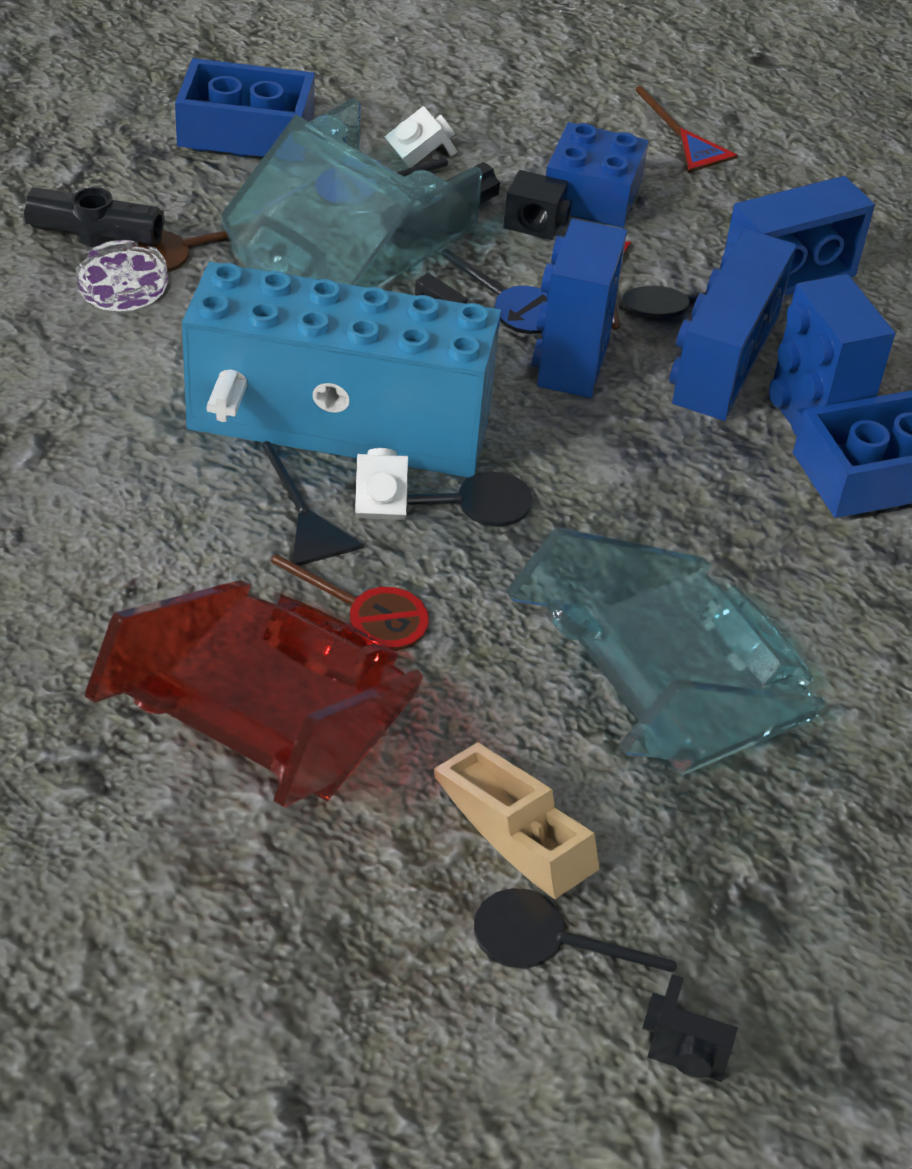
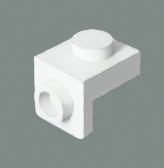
M424 106L384 136L408 168L413 167L439 145L451 157L458 152L450 140L455 135L450 125L442 115L434 119Z
M386 448L370 449L367 451V454H357L355 518L406 519L408 456H397L395 450Z

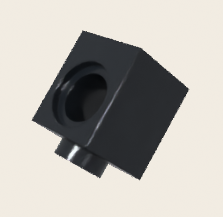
M519 170L507 191L503 228L553 240L560 224L566 226L571 214L572 200L566 199L568 181Z

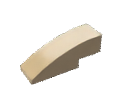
M479 742L434 768L436 780L481 835L527 879L552 898H558L599 870L595 833L555 808L553 790Z

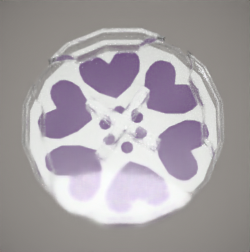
M131 240L109 241L98 245L85 254L86 260L82 264L79 262L76 267L79 293L87 303L102 310L123 312L140 309L152 304L162 296L168 284L166 261L160 252L149 245L148 250L138 247V243Z

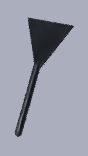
M265 441L262 447L299 512L292 562L301 566L364 548L363 543L308 509L271 442Z

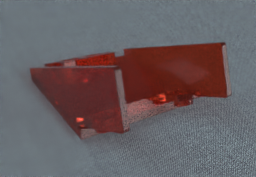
M241 580L115 612L112 615L85 691V697L96 703L125 693L134 698V704L140 709L154 714L167 713L271 770L278 776L277 780L279 782L274 802L284 808L311 794L328 802L416 695L423 674L417 669L406 674L394 666L397 653L353 626L283 594L280 595L277 605L248 595L252 584Z

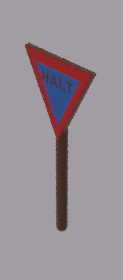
M642 86L636 87V92L681 138L688 173L737 159V154L683 129Z

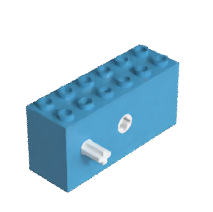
M208 262L182 320L187 429L258 442L269 441L271 444L357 458V454H367V451L370 449H392L397 452V456H408V467L469 478L475 475L490 416L501 309L483 307L474 303L464 304L434 299L426 295L416 296L385 291L377 287L367 288L337 283L329 279H312L288 275L280 271H264L240 267L231 263Z

